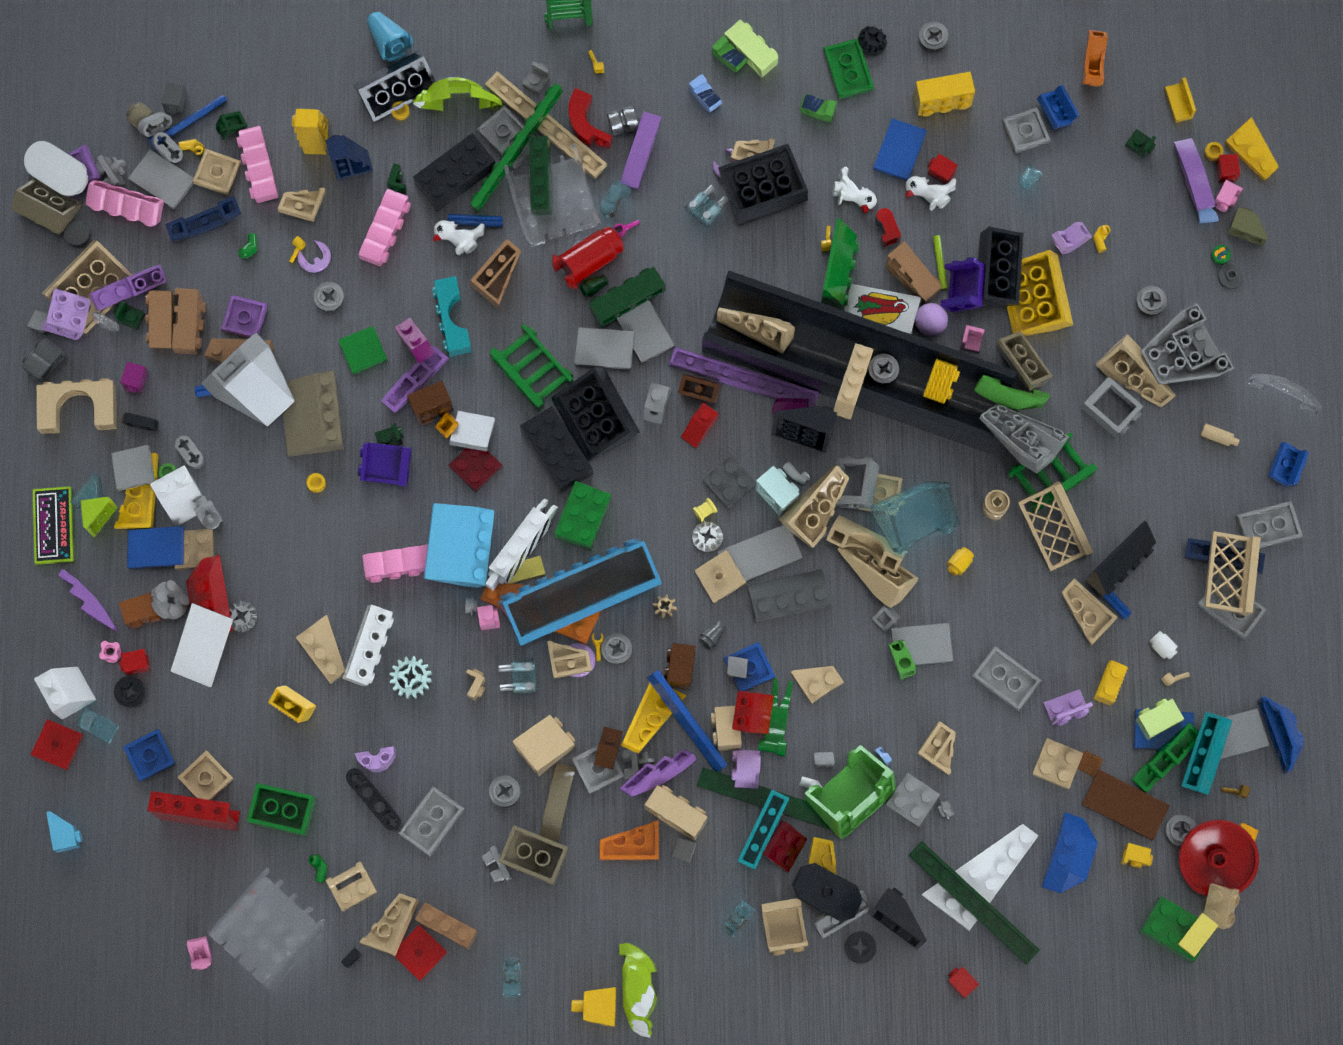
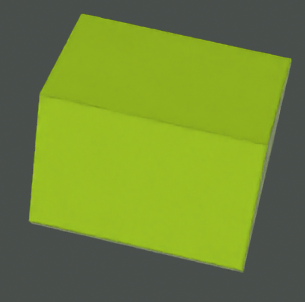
M109 497L80 500L83 527L92 537L97 535L118 509Z

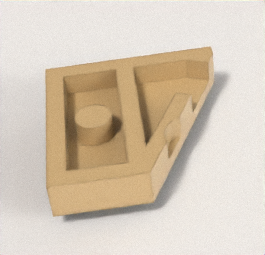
M547 641L554 679L592 672L588 651Z

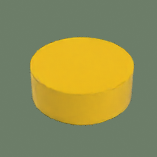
M403 101L395 102L391 108L403 103ZM404 104V107L396 111L392 110V116L396 120H405L410 114L408 105Z
M1210 142L1204 150L1206 159L1213 162L1217 160L1219 155L1224 153L1222 145L1218 142Z
M313 473L308 476L306 484L311 492L320 493L326 487V480L323 475Z

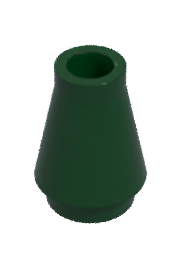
M602 274L583 280L579 284V288L584 297H592L608 284V280Z

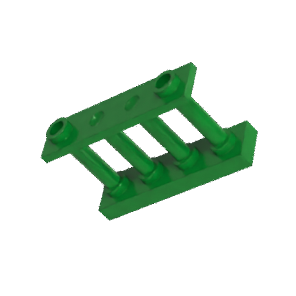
M546 0L547 12H544L545 23H549V29H553L552 20L572 18L585 19L586 26L593 25L591 0Z
M523 324L521 325L522 332L524 333L503 351H498L494 347L489 351L490 358L532 406L540 412L544 409V398L564 381L570 385L573 382L572 377L574 376L568 368L564 369L535 337L537 334L533 328ZM527 340H530L536 348L515 365H510L507 362L508 356ZM539 354H542L548 360L547 363L528 378L522 379L519 375L520 370ZM554 367L560 376L543 390L535 393L531 389L532 384Z
M1072 432L1067 434L1069 438L1063 445V448L1078 467V473L1074 476L1072 474L1069 475L1057 457L1051 462L1063 478L1062 486L1065 493L1095 474L1098 469L1094 463L1089 466L1084 464L1068 442L1073 436ZM1019 464L1014 465L1009 469L1007 479L1011 480L1016 477L1029 496L1035 494L1036 491L1022 473L1027 467L1024 465L1019 466ZM1043 469L1036 473L1046 488L1052 486L1053 483ZM1050 491L1045 494L1041 502L1046 504L1053 502L1054 496ZM1031 501L1032 504L1029 510L1034 513L1037 503ZM1040 504L1038 511L1044 508L1045 505Z

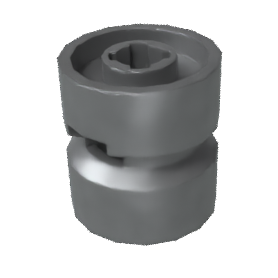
M632 106L622 108L621 112L617 110L607 112L613 136L623 134L624 130L630 132L638 129L636 115Z

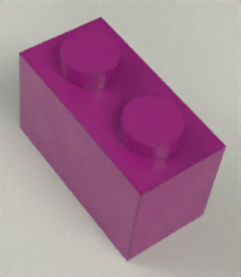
M411 318L394 327L401 342L418 363L434 354L427 338Z

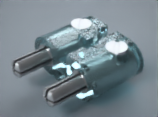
M712 185L704 192L699 191L684 206L690 215L697 218L706 227H709L723 212L722 207L729 200L726 196H723L717 203L714 200H710L709 195L715 190Z
M535 659L512 660L511 665L498 666V668H508L498 669L499 672L512 671L513 684L500 685V688H502L500 691H513L514 694L537 693Z

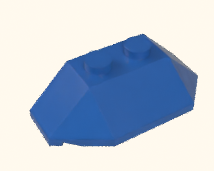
M1264 696L1258 699L1257 702L1283 773L1286 774L1292 771L1303 748L1304 738L1302 733L1297 730L1295 714L1291 713L1289 708Z
M1064 813L1041 887L1062 893L1087 880L1098 842L1083 818Z

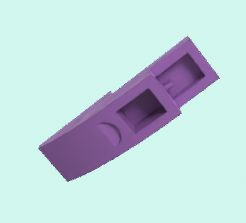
M159 264L105 285L103 288L89 293L96 311H99L131 296H136L166 283L167 279Z

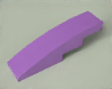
M643 112L622 175L621 184L639 189L649 155L652 152L661 116Z
M1193 139L1174 142V149L1180 160L1179 166L1185 177V185L1196 210L1215 207L1210 184Z
M435 346L432 347L434 354L421 363L417 362L408 373L405 372L381 400L394 413H397L409 401L408 394L422 389L449 360Z
M62 569L58 576L73 586L69 592L84 602L81 609L112 631L117 632L116 625L97 598L76 578Z
M682 749L672 759L664 756L654 766L647 763L619 789L630 796L649 791L678 775L697 759L693 753Z

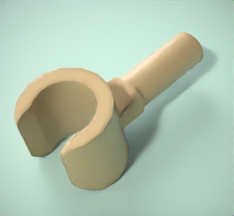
M1186 672L1173 677L1171 673H1168L1161 680L1166 686H1170L1180 679L1190 677V674Z

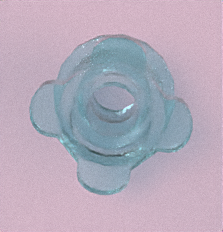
M1027 164L1025 172L1018 176L1019 184L1025 189H1032L1036 180L1040 181L1041 171L1035 169L1031 164Z

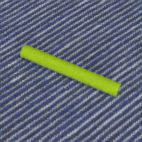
M940 235L933 236L938 276L942 286L941 291L948 290L944 269Z

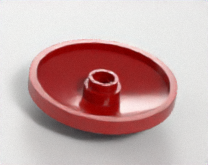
M1215 819L1195 826L1185 836L1180 846L1178 861L1180 871L1187 884L1197 893L1207 897L1210 884L1220 885L1229 889H1238L1239 893L1244 891L1257 874L1259 852L1255 841L1243 827L1228 820Z

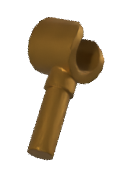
M1241 785L1239 790L1222 787L1221 792L1233 793L1241 798H1247L1251 788L1245 785Z

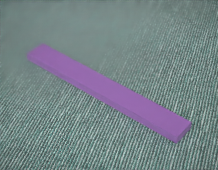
M677 347L674 348L669 362L671 367L776 400L778 398L809 399V407H814L819 392Z

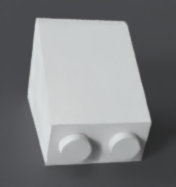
M185 465L150 484L175 526H179L197 516L194 511L197 508L194 501L203 497Z
M79 667L54 668L34 678L51 711L62 720L96 701Z

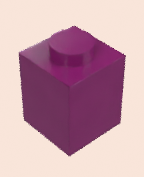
M127 362L120 381L124 390L130 393H135L136 391L142 393L149 371L145 366Z

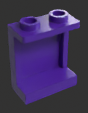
M974 257L966 258L964 261L954 260L949 264H945L944 269L950 271L949 299L941 300V307L952 313L982 307L985 264Z
M364 442V446L360 447L362 465L358 466L357 475L360 476V481L407 486L412 447Z

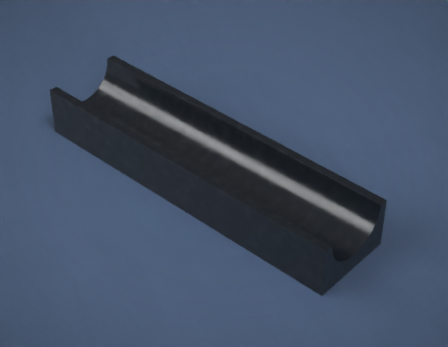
M728 270L714 318L702 339V352L788 383L817 391L822 395L837 400L855 343L872 348L874 350L870 361L879 354L891 355L898 362L899 373L896 379L890 383L881 384L874 381L869 375L868 366L855 405L856 407L988 453L995 435L979 418L997 403L978 394L974 388L983 375L999 379L1001 385L1012 387L1017 371ZM720 307L789 322L795 327L794 338L782 354L718 322L717 311ZM936 358L958 365L957 371H960L957 382H952L950 387L954 389L951 399H946L945 404L923 396ZM888 364L884 367L879 366L880 374L883 372L889 373L887 371Z

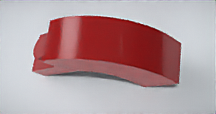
M575 88L568 105L569 123L574 135L588 147L594 141L601 148H610L612 135L594 128L586 119V114L592 104V95Z

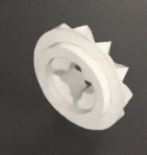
M704 521L694 529L692 540L699 550L711 552L721 545L723 533L720 527L713 522ZM710 530V536L713 538H709L705 544V537L701 534H706Z

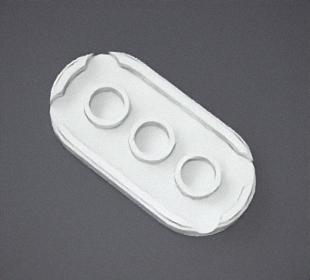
M46 141L35 142L27 149L24 156L25 168L30 175L68 197L75 194L78 195L86 188L88 175L86 166L82 162Z

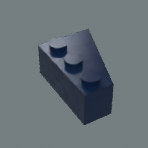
M333 135L325 140L337 180L373 171L368 150L344 135Z

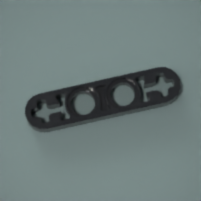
M357 768L350 769L346 774L348 784L387 830H398L401 827V819L361 770ZM359 773L358 779L362 783L366 780L367 783L362 784L357 790L356 787L359 785L356 781H350L352 779L351 774L357 775ZM365 787H370L373 790V794L369 798L362 795V790ZM377 802L385 804L383 812L378 813L375 811L374 806ZM389 810L392 811L391 813H388L389 816L392 819L397 818V820L395 821L397 825L394 827L392 825H387L389 824V821L386 817L381 819V817L386 815Z

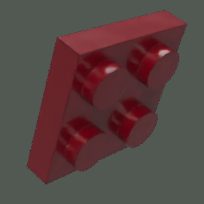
M465 448L448 465L475 493L503 467L488 450L486 452Z
M781 820L762 855L788 873L804 847L807 838L790 824Z

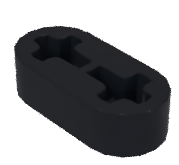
M124 413L122 423L127 426L148 431H157L159 421L156 419L132 413Z

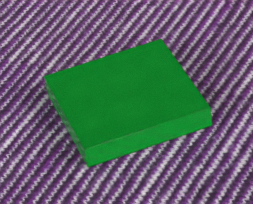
M374 326L338 340L353 375L388 361Z

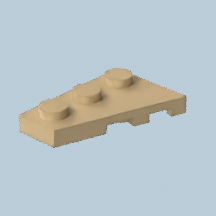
M325 615L298 635L296 639L329 683L332 684L344 675L345 667L328 615Z

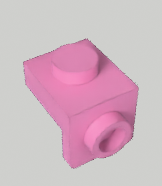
M207 936L187 940L191 969L203 970L210 966L212 955Z

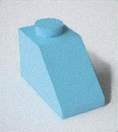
M51 811L46 812L53 851L59 853L81 848L82 835L80 830L77 831L76 827Z

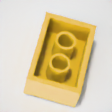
M971 71L916 81L913 92L917 116H930L936 112L947 113L952 109L958 108L959 110L967 109L972 106L975 96Z

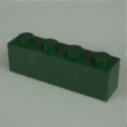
M548 136L529 137L531 211L533 215H552L551 142Z
M655 267L643 269L639 273L640 275L626 279L621 286H614L607 291V294L596 296L591 300L589 309L601 328L666 291V285Z

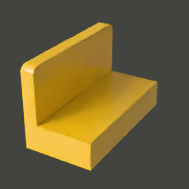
M1186 77L1181 78L1180 83L1164 88L1175 123L1193 119L1196 112Z

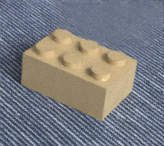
M657 785L645 803V810L695 841L707 823L708 817L706 812L697 806L695 808L691 807L689 801L682 796L677 798L673 795V791L665 785L662 787Z

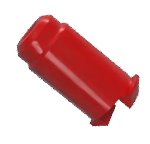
M605 227L602 230L595 231L558 257L554 254L552 267L555 272L563 268L567 274V277H565L566 286L577 289L578 283L616 259L617 255L623 252V241L613 228Z

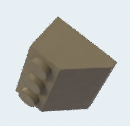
M33 178L15 190L11 209L19 215L33 220L36 224H40L50 231L60 234L73 221L83 202L72 196L62 195L38 179Z
M1021 331L997 341L996 348L1000 352L1001 357L1005 359L1011 370L1017 371L1016 376L1027 392L1031 393L1033 389L1039 390L1053 377Z

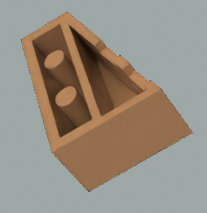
M508 239L495 251L469 283L475 291L497 309L521 253V250Z

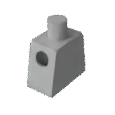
M651 383L644 406L643 420L662 424L671 392L670 387Z

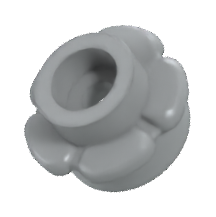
M471 596V598H465V613L473 615V612H477V600H473V596Z
M949 800L941 801V806H938L942 817L946 816L947 819H950V816L955 815Z

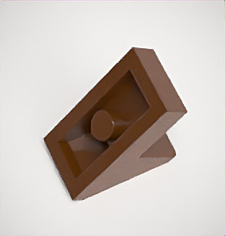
M608 727L603 728L601 740L597 748L595 766L614 769L623 731Z

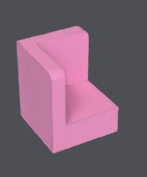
M966 325L960 349L979 353L985 330Z

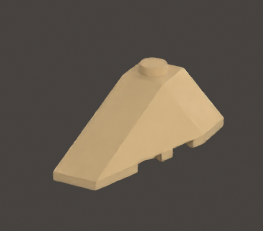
M720 307L717 311L718 322L782 354L794 338L795 327L789 322Z
M1127 334L1096 363V366L1107 377L1125 385V388L1128 390L1132 389L1141 394V397L1162 408L1176 395L1168 384L1158 385L1140 352L1142 350L1141 347Z
M834 465L790 505L779 518V521L792 534L813 548L826 533L828 528L826 526L830 517H833L835 505L838 499L841 498L849 477L837 465Z
M838 548L840 554L874 596L890 608L900 603L919 579L901 566H899L896 574L879 567L876 559L869 552L861 548Z

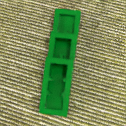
M1191 723L1185 725L1139 769L1131 780L1143 792L1147 793L1159 779H1163L1173 766L1179 764L1193 749L1199 731Z

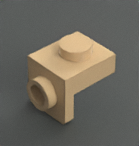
M467 669V676L475 679L467 696L476 701L477 697L481 698L484 693L485 687L483 685L486 679L479 670L473 669L471 671Z

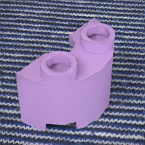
M394 746L381 748L379 754L375 756L371 755L369 751L355 753L358 762L370 772H382L387 770L396 757V749Z
M733 750L732 762L736 763V769L732 768L731 780H735V787L758 789L761 764L760 751Z

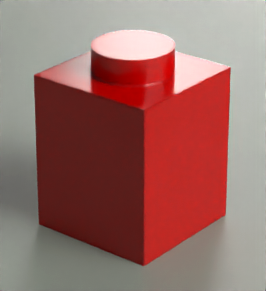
M939 153L936 159L933 157L927 166L929 168L928 175L945 185L949 183L956 173L958 165Z
M1238 154L1219 155L1216 160L1218 182L1225 183L1227 180L1235 183L1240 177Z
M145 649L121 653L122 659L119 660L120 669L128 676L151 671L148 652Z
M956 967L948 974L950 979L947 983L962 999L966 998L979 985L964 967L960 969Z

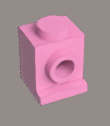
M1226 180L1214 201L1216 208L1219 211L1226 212L1229 206L1233 207L1243 188Z
M493 605L477 607L481 630L500 628L498 608L494 609Z

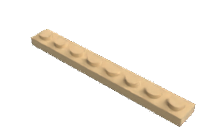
M498 71L485 83V87L525 121L534 114L537 104ZM549 114L537 129L543 136H548L552 144L594 179L607 167L605 161Z

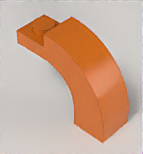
M1088 31L1082 84L1101 86L1104 83L1103 67L1108 40L1107 32Z

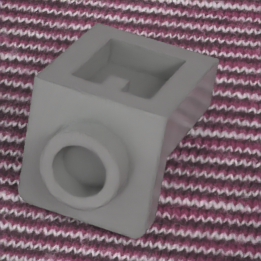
M533 62L531 71L522 83L523 86L539 95L550 78L548 67L543 63Z

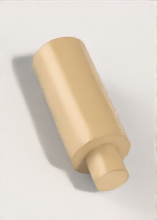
M1207 423L1204 424L1200 434L1202 437L1228 447L1230 444L1237 446L1240 440L1234 438L1233 433Z

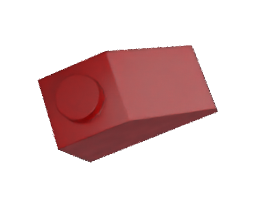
M703 402L692 416L681 435V439L697 448L717 422L719 413Z

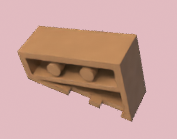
M905 241L887 256L885 268L913 296L921 297L920 304L922 306L929 303L940 293L941 282L929 272Z
M175 288V294L178 295V305L174 306V312L177 313L175 324H173L172 349L178 354L198 355V349L202 348L200 332L204 330L202 316L203 313H206V302H204L198 289Z
M154 290L146 294V306H149V313H146V325H149V332H146V344H149V348H172L173 324H175V313H177L174 312L175 296H178L175 294V291Z
M211 338L204 356L208 362L219 366L247 339ZM264 340L273 352L274 345L272 340Z

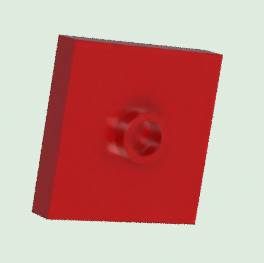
M47 719L30 755L68 770L83 738V734Z
M418 925L400 944L394 957L421 981L448 952Z

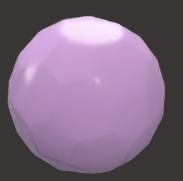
M928 303L917 310L915 326L921 334L929 337L937 336L947 327L948 316L945 309L940 305Z

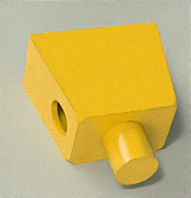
M616 987L584 991V1000H572L571 1012H583V1021L615 1027Z

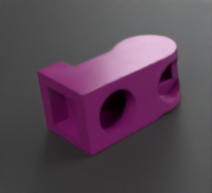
M778 398L773 404L772 413L775 414L776 411L807 408L809 407V399Z

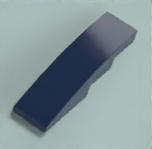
M1188 538L1185 557L1209 563L1211 541ZM1216 542L1221 550L1227 546V544ZM1230 546L1223 551L1229 561L1237 556ZM1235 547L1239 553L1244 550V548ZM1259 553L1257 573L1259 574L1263 573L1264 553ZM1220 555L1214 558V563L1217 566L1226 564ZM1239 558L1231 562L1235 569H1242L1243 563Z

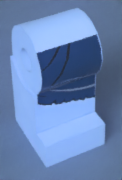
M703 74L689 83V91L707 112H712L722 104L721 99L707 83V79Z

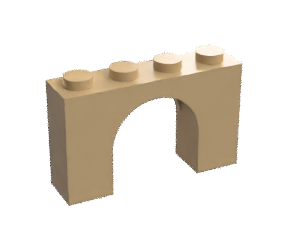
M102 378L99 381L92 382L91 380L84 379L77 383L62 381L61 384L43 382L42 385H36L37 430L41 434L60 433L61 407L67 399L76 395H84L93 400L94 426L97 430L117 429L116 384L113 380Z

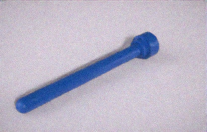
M221 95L164 133L172 137L226 102V96ZM153 136L147 138L148 141H149V143H150L151 146L153 147V149H154L155 151H157V150L154 148V146L152 145V141H151V140H152V137H153ZM157 137V139L159 140L157 144H164V137Z

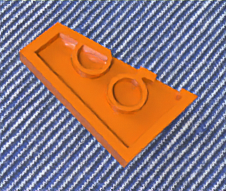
M659 820L600 839V860H659Z

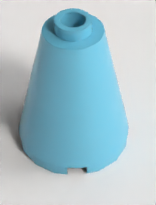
M373 12L369 15L367 25L381 58L388 62H394L403 58L406 55L405 51L408 48H412V36L381 12Z

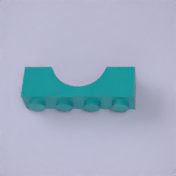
M456 276L434 280L435 287H432L433 297L438 298L439 303L435 305L437 316L441 315L442 322H439L441 334L445 333L446 340H442L444 350L449 351L450 357L472 352L467 329L456 326L450 319V311L453 305L461 300Z

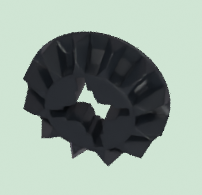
M867 26L858 35L860 47L871 54L880 53L887 44L886 35L882 32V29H878L876 26ZM876 35V40L869 43L870 38Z
M134 676L121 678L114 687L116 701L125 707H134L141 703L145 696L144 684ZM132 686V690L137 694H131L130 697H127V693L122 691V689L129 690Z
M863 931L852 933L845 942L846 955L851 961L861 964L870 961L876 953L874 938ZM860 939L863 946L869 947L862 951L861 956L857 949L852 948L858 945Z

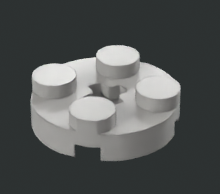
M174 581L162 582L154 587L151 592V596H153L152 608L161 618L176 620L186 612L187 605L190 602L189 597L185 595L184 591Z

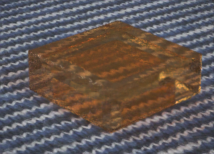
M1085 751L1077 769L1095 777L1103 759Z

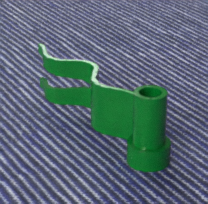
M774 678L771 694L774 695L769 732L764 735V739L759 740L758 751L777 753L778 756L785 757L787 741L783 740L793 681L789 680L785 696L780 708H778V679Z

